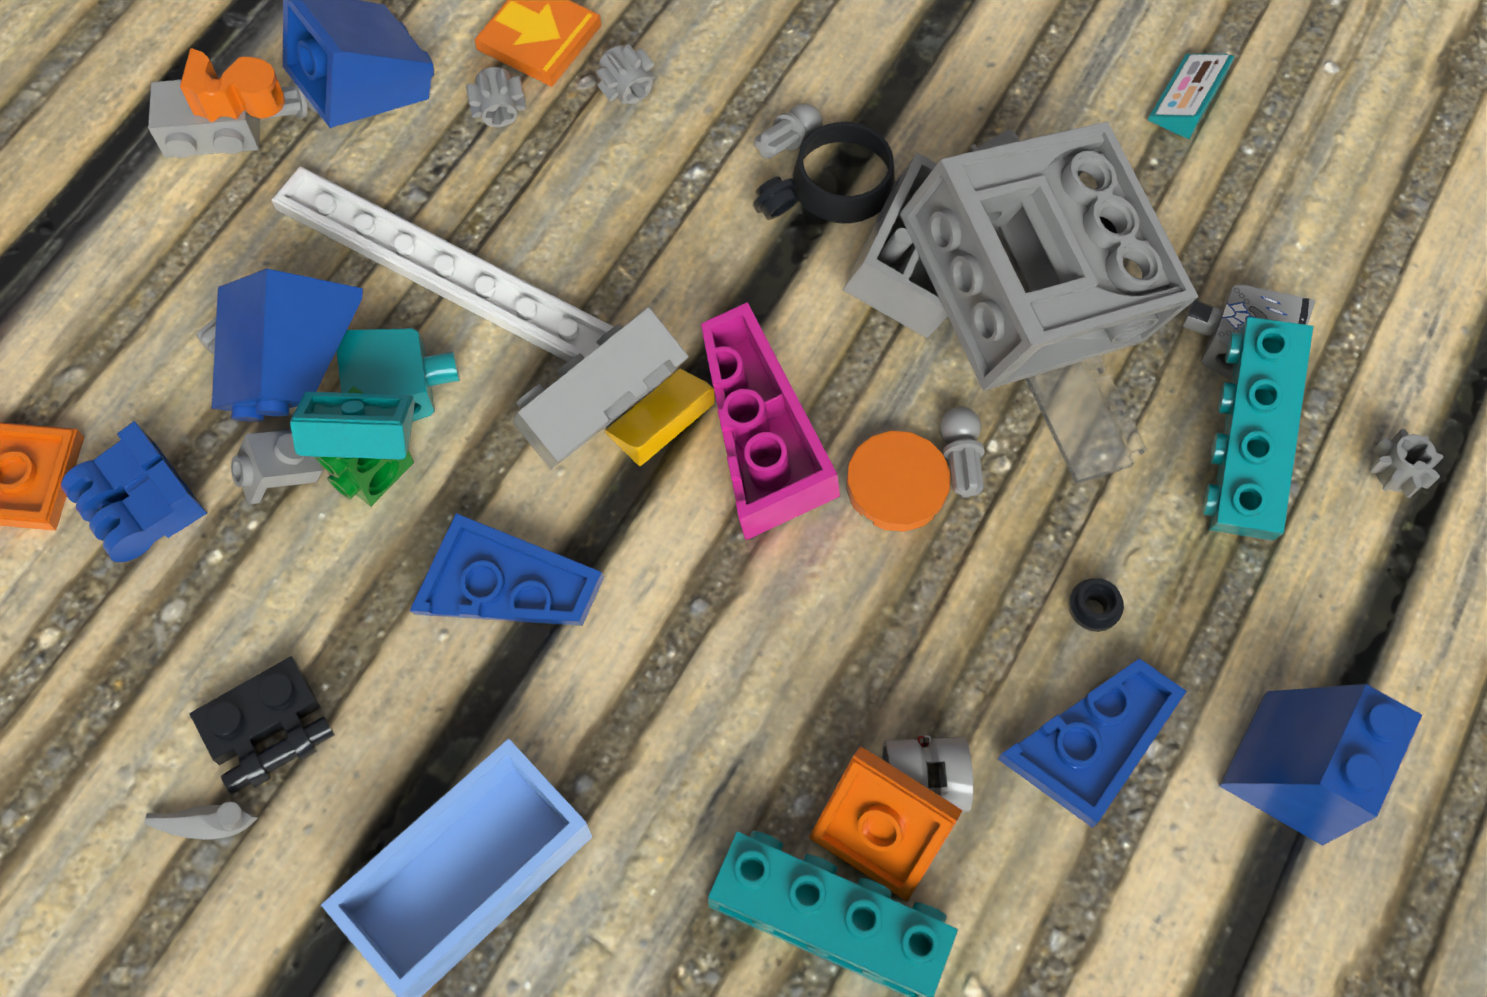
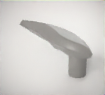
M226 802L222 805L196 806L176 813H147L145 824L172 835L205 840L225 838L239 834L257 820L258 817L246 810H242L234 802Z

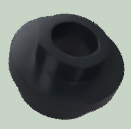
M779 176L763 183L756 190L758 197L753 202L756 212H763L767 220H772L789 211L799 201V197L795 192L797 188L796 183L793 179L782 181Z
M1091 578L1075 586L1070 594L1068 607L1072 618L1078 625L1089 631L1101 632L1117 624L1123 614L1124 602L1114 584L1104 579ZM1086 601H1098L1103 607V613L1097 614L1089 610Z

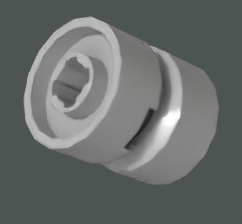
M965 737L932 738L928 747H922L916 739L884 740L882 760L927 788V764H935L936 788L928 789L962 809V813L970 812L973 802V772L969 745Z

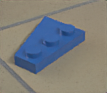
M1139 658L1088 693L1085 698L1043 724L1040 729L1020 743H1016L1004 751L998 760L1093 828L1098 824L1186 693V690Z

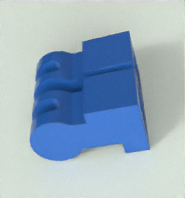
M135 421L117 433L121 439L119 442L94 460H89L73 467L66 473L61 482L63 492L71 502L76 503V510L82 519L90 522V530L98 540L103 541L104 550L114 562H127L141 556L150 549L155 541L163 536L167 538L173 536L207 514L206 510L186 483L179 477V474L157 444Z

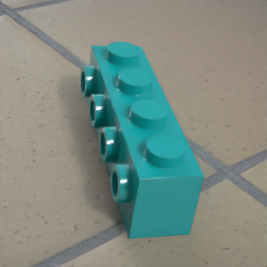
M1247 317L1239 333L1231 332L1227 344L1225 362L1234 364L1231 383L1223 382L1218 402V413L1226 414L1224 432L1215 433L1210 455V463L1218 465L1216 485L1208 483L1202 510L1203 515L1211 516L1210 531L1271 541L1284 534L1314 326Z
M753 830L750 837L736 832L708 896L709 908L907 997H934L958 932L957 928L945 923L947 920L945 913L919 902H914L912 908L890 899L892 895L890 889L875 881L859 878L858 883L855 884L835 875L838 868L820 857L805 854L804 859L801 860L782 851L784 844L781 841L763 832Z

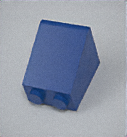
M283 0V68L329 128L429 99L431 78L434 76L432 59L426 51L417 45L409 35L405 25L394 17L385 4L362 0Z
M267 268L219 286L217 294L212 409L231 411V419L245 422L264 421V415H289V408L297 407L305 392L317 391L363 298V288Z
M1367 684L1267 691L1219 786L1323 846L1378 816L1422 714Z

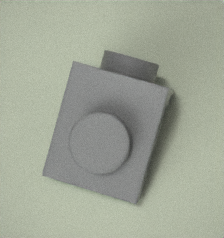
M291 430L246 434L237 456H234L231 461L233 481L237 487H242L248 504L260 503L267 488L315 483L323 472L321 465L314 456L297 455Z

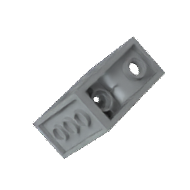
M1108 121L940 159L900 213L983 391L1144 343L1199 297ZM1083 171L1093 176L1097 183V189L1089 188L1081 182L1079 176ZM1100 217L1110 220L1116 227L1117 233L1106 229ZM1124 258L1133 260L1138 264L1142 272V278L1133 277L1126 271L1123 265Z

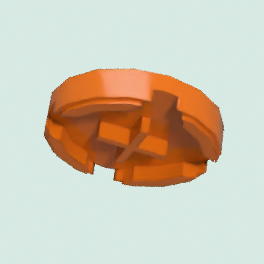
M888 431L870 437L857 447L848 464L846 491L853 508L861 516L863 514L867 519L872 520L873 525L883 530L906 532L925 526L940 512L950 491V470L944 455L929 440L912 432Z

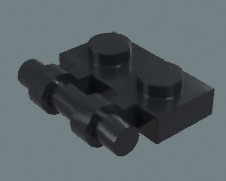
M292 656L189 713L214 762L221 765L238 756L240 764L220 776L231 795L250 784L256 788L271 779L270 773L297 757L303 761L318 752L317 745L335 735L325 716L307 726L304 725L301 718L321 708L298 663ZM282 729L285 730L286 738L262 752L258 751L256 744Z

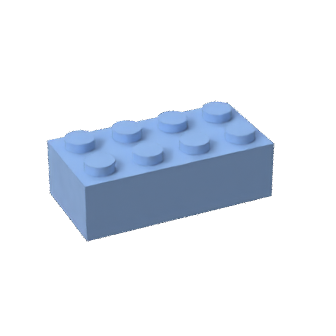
M508 738L322 903L321 906L397 997H422L592 838V835L585 820Z

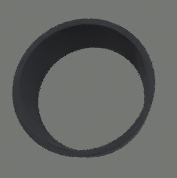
M834 122L813 131L804 140L800 148L792 176L797 185L795 192L799 197L800 203L815 216L835 223H856L877 215L881 212L895 183L894 158L887 141L872 128L854 122ZM848 142L864 146L876 153L885 163L888 171L882 182L874 189L860 195L841 196L829 193L813 183L805 171L803 160L813 150L823 145Z

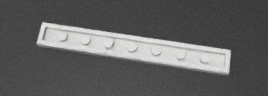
M301 166L271 200L277 211L567 362L580 353L586 358L599 347L596 342L613 328L608 323Z

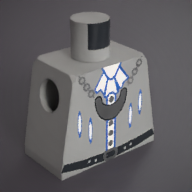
M1237 284L1231 287L1220 308L1194 300L1188 309L1182 327L1209 336L1201 361L1205 367L1231 380L1234 364L1225 362L1227 344L1231 332L1239 333L1247 317L1308 325L1315 300Z

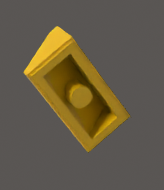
M679 369L608 427L605 433L641 467L714 405V388L700 378Z

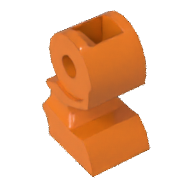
M190 48L180 88L193 115L204 117L209 122H213L220 117L238 119L244 110L252 117L260 119L274 116L282 110L285 104V96L276 73L268 62L255 57H239L219 79L210 59L203 52Z

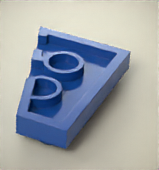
M456 513L410 608V612L415 615L583 626L605 576L596 569Z

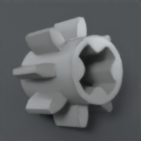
M630 45L615 46L609 49L600 59L599 69L596 71L601 79L598 87L609 101L618 98L622 104L637 103L644 99L652 89V80H654L655 76L650 69L654 63L642 48L635 52Z
M489 67L483 69L475 78L476 84L466 85L472 117L479 118L482 116L483 122L489 126H507L517 118V110H526L521 78L519 76L510 78V74L503 68Z
M1401 429L1392 440L1384 437L1372 450L1379 458L1369 468V471L1376 473L1379 482L1383 485L1382 489L1384 491H1403L1404 495L1410 498L1421 487L1428 489L1440 477L1432 468L1443 459V455L1436 453V449L1429 441L1427 435H1408L1405 429Z

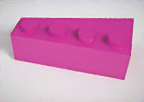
M748 302L701 323L738 517L745 540L751 539L840 497L837 472Z

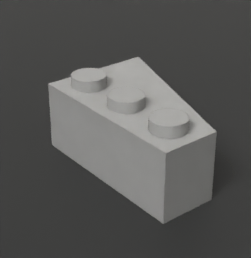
M917 152L895 181L847 279L843 291L928 338L948 315L900 216L901 211L937 165Z
M650 307L624 327L619 323L610 329L596 342L599 347L586 358L580 353L569 360L557 371L561 378L547 389L542 384H538L516 402L521 410L517 412L512 422L550 470L662 384L689 358Z

